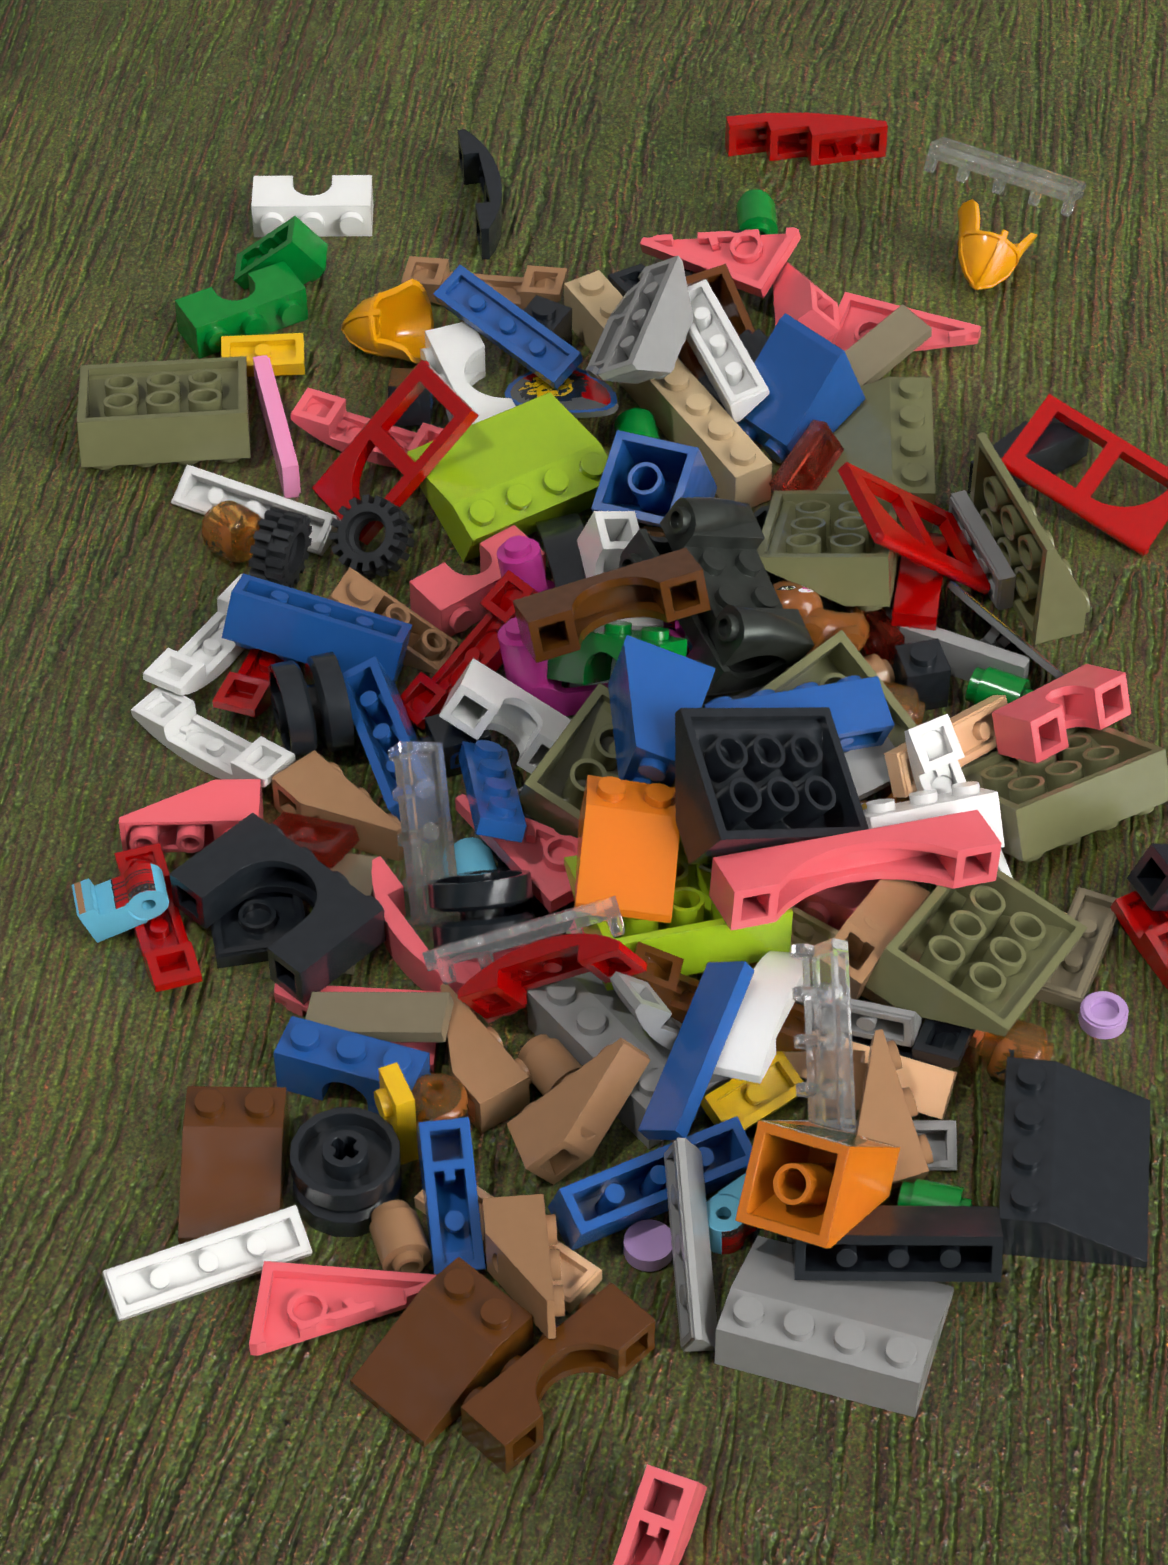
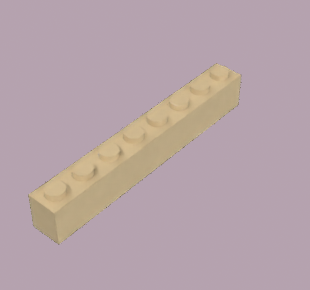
M600 270L564 283V305L572 308V330L592 353L597 346L609 316L623 298ZM679 358L675 362L673 371L662 379H650L638 384L619 382L640 408L646 409L654 415L656 426L670 442L699 448L717 485L716 494L719 498L748 503L751 508L771 499L772 462Z

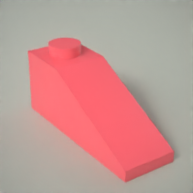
M647 1464L613 1565H679L691 1538L707 1486Z

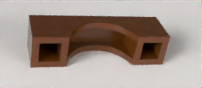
M687 548L513 600L521 640L536 663L580 650L583 640L589 633L613 621L633 617H649L668 623L711 610L703 568Z
M613 1283L607 1285L597 1295L593 1293L585 1297L578 1305L574 1314L562 1324H555L556 1338L548 1339L542 1334L538 1343L523 1356L517 1355L510 1359L498 1377L486 1387L480 1386L474 1389L461 1406L462 1436L505 1474L544 1443V1420L539 1402L544 1393L554 1383L573 1374L588 1372L604 1374L619 1379L655 1349V1319Z

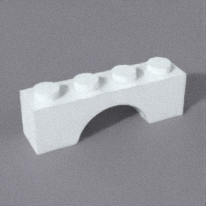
M460 322L425 331L426 348L420 350L421 359L428 361L429 365L479 415L472 424L516 407L512 398L488 396L472 387L476 382L486 377L485 345L476 330L465 322ZM446 409L450 422L454 416Z

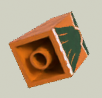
M758 1120L735 1221L823 1248H831L889 1197L901 1147L814 1122Z

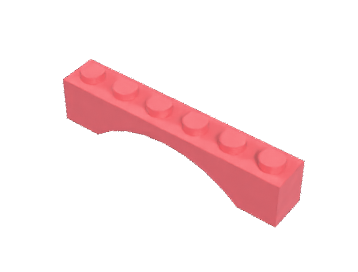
M971 810L713 857L709 896L729 929L737 930L774 923L789 908L802 899L826 888L849 882L875 879L909 880L955 889L996 881L1002 842L978 810Z

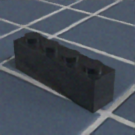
M879 1205L831 1248H823L792 1238L794 1280L1001 1282L1004 1237L998 1207Z

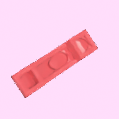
M309 387L291 412V420L313 437L341 452L370 420V418L347 412L345 398ZM422 423L417 433L396 426H392L388 432L406 451H410L434 441L443 428ZM375 446L367 461L396 468Z
M381 856L373 859L371 870L373 897L379 901L385 911L386 941H384L388 952L405 975L422 990L441 991L440 985L447 982L458 995V990L472 978L453 952H444L435 957L431 954L405 919L404 886Z

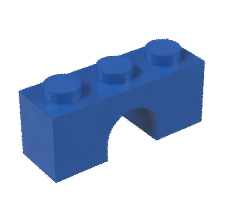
M291 1016L273 1052L277 1087H286L289 1092L323 1101L331 1082L344 1083L361 1092L367 1100L368 1111L379 1116L380 1114L374 1099V1091L380 1089L378 1068L398 1063L415 1099L416 1121L431 1090L430 1055L428 1052Z

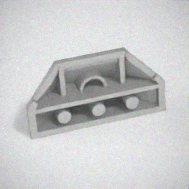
M679 256L646 266L638 276L640 281L627 291L607 320L586 368L587 373L591 377L602 381L638 384L650 379H662L673 371L682 345L686 341L687 333L694 319L684 265Z

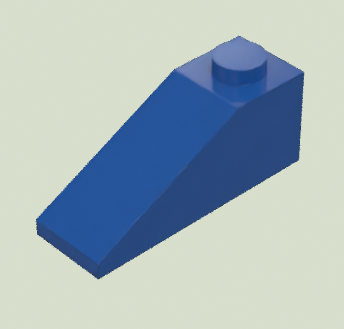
M469 1117L419 1122L416 1132L434 1275H438L457 1257L462 1258L477 1271L485 1270Z

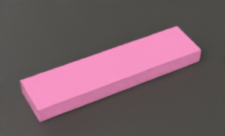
M267 355L253 357L255 388L284 498L299 497V493H301L299 465L270 357L268 358Z

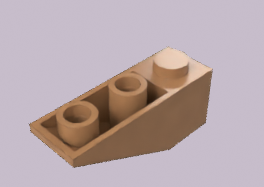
M349 567L326 598L412 624L403 665L435 674L447 661L458 644L457 641L351 567Z
M315 750L271 777L274 808L303 834L396 861L404 858V828L399 819L391 813H385L374 803L372 797L364 788H357L344 776L337 764L326 761Z
M880 879L846 920L821 956L815 973V980L841 997L858 1000L865 990V985L884 949L929 897L931 892L913 881Z
M446 982L440 985L441 992H450L454 1001L445 1041L453 1100L458 1105L464 1086L468 1094V1105H466L467 1110L463 1109V1113L466 1114V1111H468L469 1120L482 1134L523 1111L530 1104L529 1085L532 1083V1077L525 1063L519 1058L513 1059L505 1050L496 1030L492 1027L486 1028L477 1018L476 1012L459 1000L458 995Z
M883 1029L875 1030L870 1044L855 1134L901 1147L891 1189L902 1186L903 1181L915 1182L917 1178L925 1179L929 1172L927 1165L933 1163V1155L926 1135H917L912 1117L918 1115L913 1093L910 1087L902 1088L896 1070L902 1068V1061L894 1040L886 1041Z
M620 1038L613 1044L604 1047L596 1057L576 1072L564 1077L560 1084L537 1101L528 1104L520 1114L506 1123L525 1168L555 1185L590 1159L649 1064L650 1058L648 1054Z
M544 1194L482 1198L487 1271L516 1303L533 1315V1323L548 1339L556 1338L555 1317L565 1316L563 1285H553V1281L561 1280L559 1249L549 1250V1245H557L556 1215H546Z

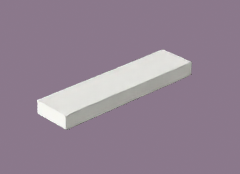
M294 1205L102 1271V1276L117 1320L120 1322L262 1273L264 1261L291 1263L311 1256L313 1251L297 1206Z

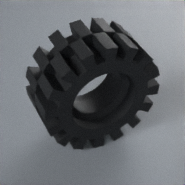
M369 494L362 495V501L355 497L349 500L350 509L342 506L338 510L343 515L342 520L339 521L333 518L331 523L332 526L338 529L337 533L330 532V540L337 544L331 547L333 553L340 557L338 560L343 565L351 567L359 574L370 578H376V574L381 577L389 576V568L397 572L401 568L397 561L400 558L407 561L410 557V554L404 551L406 546L414 547L415 540L408 537V534L415 533L413 525L407 522L410 520L409 516L400 507L377 495L375 498ZM369 522H382L386 531L382 544L375 551H363L359 544L361 531Z
M271 507L270 510H267L264 513V519L261 518L258 523L259 531H255L253 536L256 540L255 544L251 545L250 553L253 555L249 559V567H252L249 575L294 588V584H297L300 580L299 573L303 574L304 561L305 559L308 560L309 557L307 549L311 546L312 538H309L312 533L310 518L306 515L276 507Z

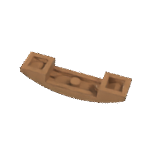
M409 256L401 284L412 278L419 281L426 290L430 302L439 304L433 293L453 273L450 272L449 259ZM527 265L524 277L473 273L522 310L526 308L536 295L554 302L560 301L568 275L567 268Z

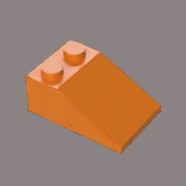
M587 775L579 816L574 910L671 923L680 837L676 824L675 787L661 783L649 784L621 780L612 776L599 777Z

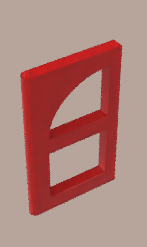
M421 359L314 484L312 489L342 520L343 515L338 510L342 506L350 509L349 500L354 497L360 500L362 471L370 453L376 446L403 474V477L384 498L401 507L479 415L429 365L428 361ZM426 388L454 417L422 455L415 460L388 431ZM369 522L361 531L359 540L368 545L384 527L382 522Z
M1048 394L1011 447L1001 458L1010 474L1143 557L1149 553L1150 546L1168 522V489L1150 502L1129 507L1112 506L1091 498L1118 458L1167 488L1168 467L1051 394ZM1054 418L1103 448L1076 488L1026 457Z
M845 462L837 470L876 544L982 594H987L990 591L991 585L952 513L849 462ZM875 496L892 504L904 529L889 515ZM920 518L939 527L955 559L936 549Z

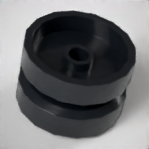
M333 652L308 656L305 664L306 682L299 665L294 660L268 666L271 704L275 723L283 747L294 753L296 760L303 758L314 750L316 751L317 733L322 745L329 752L354 747V726L349 698L342 671Z
M478 870L427 882L430 908L438 912H460V914L442 917L431 924L434 950L443 952L485 950L519 945L537 939L534 913L527 909H504V907L527 902L533 897L530 871Z
M336 1107L314 1115L300 1126L291 1142L290 1166L293 1178L294 1203L301 1218L316 1231L334 1237H359L370 1233L371 1214L374 1209L391 1200H402L403 1183L402 1169L400 1167V1141L392 1125L378 1114L359 1107Z

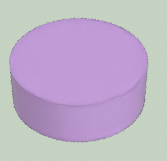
M1107 991L1091 993L1081 1003L1079 1024L1084 1032L1094 1038H1115L1122 1034L1126 1028L1129 1013L1128 1006L1120 996Z
M641 1220L631 1225L624 1235V1256L627 1262L632 1267L646 1272L657 1271L666 1267L673 1258L670 1228L656 1220Z

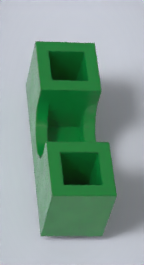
M285 261L248 273L250 296L245 299L226 300L218 296L212 287L175 300L178 332L199 359L221 351V336L265 335L308 319L306 287Z
M613 621L589 633L583 640L580 650L548 659L547 679L580 685L610 680L612 659L614 658L617 662L627 635L685 657L687 639L669 636V629L643 627L642 631L632 630L631 622Z

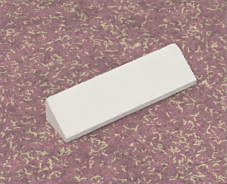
M705 279L688 286L694 319L686 339L727 413L737 423L763 401L770 392Z
M188 464L171 501L175 506L253 533L259 531L258 523L261 518L264 519V513L270 510L271 507L306 515L310 518V526H312V533L309 538H312V542L307 551L323 556L333 542L330 540V532L337 533L338 529L331 525L333 518L341 521L337 515Z

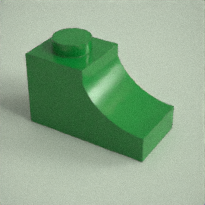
M294 216L237 254L234 281L246 290L249 288L248 273L281 261L287 263L303 285L309 281H316L326 269L328 244L299 218Z

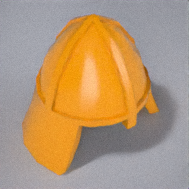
M973 199L962 203L958 210V260L964 277L969 282V286L975 290L991 289L1007 279L1017 266L1023 253L1038 236V234L1030 233L1020 243L1013 244L1007 239L1008 231L1005 229L1001 231L1000 235L980 230L979 204Z
M412 278L399 286L378 292L374 296L363 300L344 319L341 330L351 344L366 354L397 358L418 364L421 360L420 350L426 348L425 331L434 329V319L426 290L419 281Z

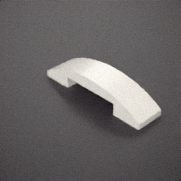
M240 574L217 598L218 611L178 652L167 648L144 671L143 680L180 696L188 695L208 685L235 661L244 648L237 646L234 641L222 638L231 591L243 574Z
M159 686L131 709L132 716L164 746L200 770L219 779H261V787H266L272 782L271 777L296 761L294 753L262 736L251 743L196 713L193 700Z
M948 714L904 731L908 758L917 791L936 790L939 795L952 792L951 785L966 782L958 762L959 759L965 756ZM1001 849L998 869L1013 878Z
M770 951L761 958L754 967V974L713 1074L761 1084L776 1055V1037L801 989H810L816 978L815 973L820 958L780 951Z

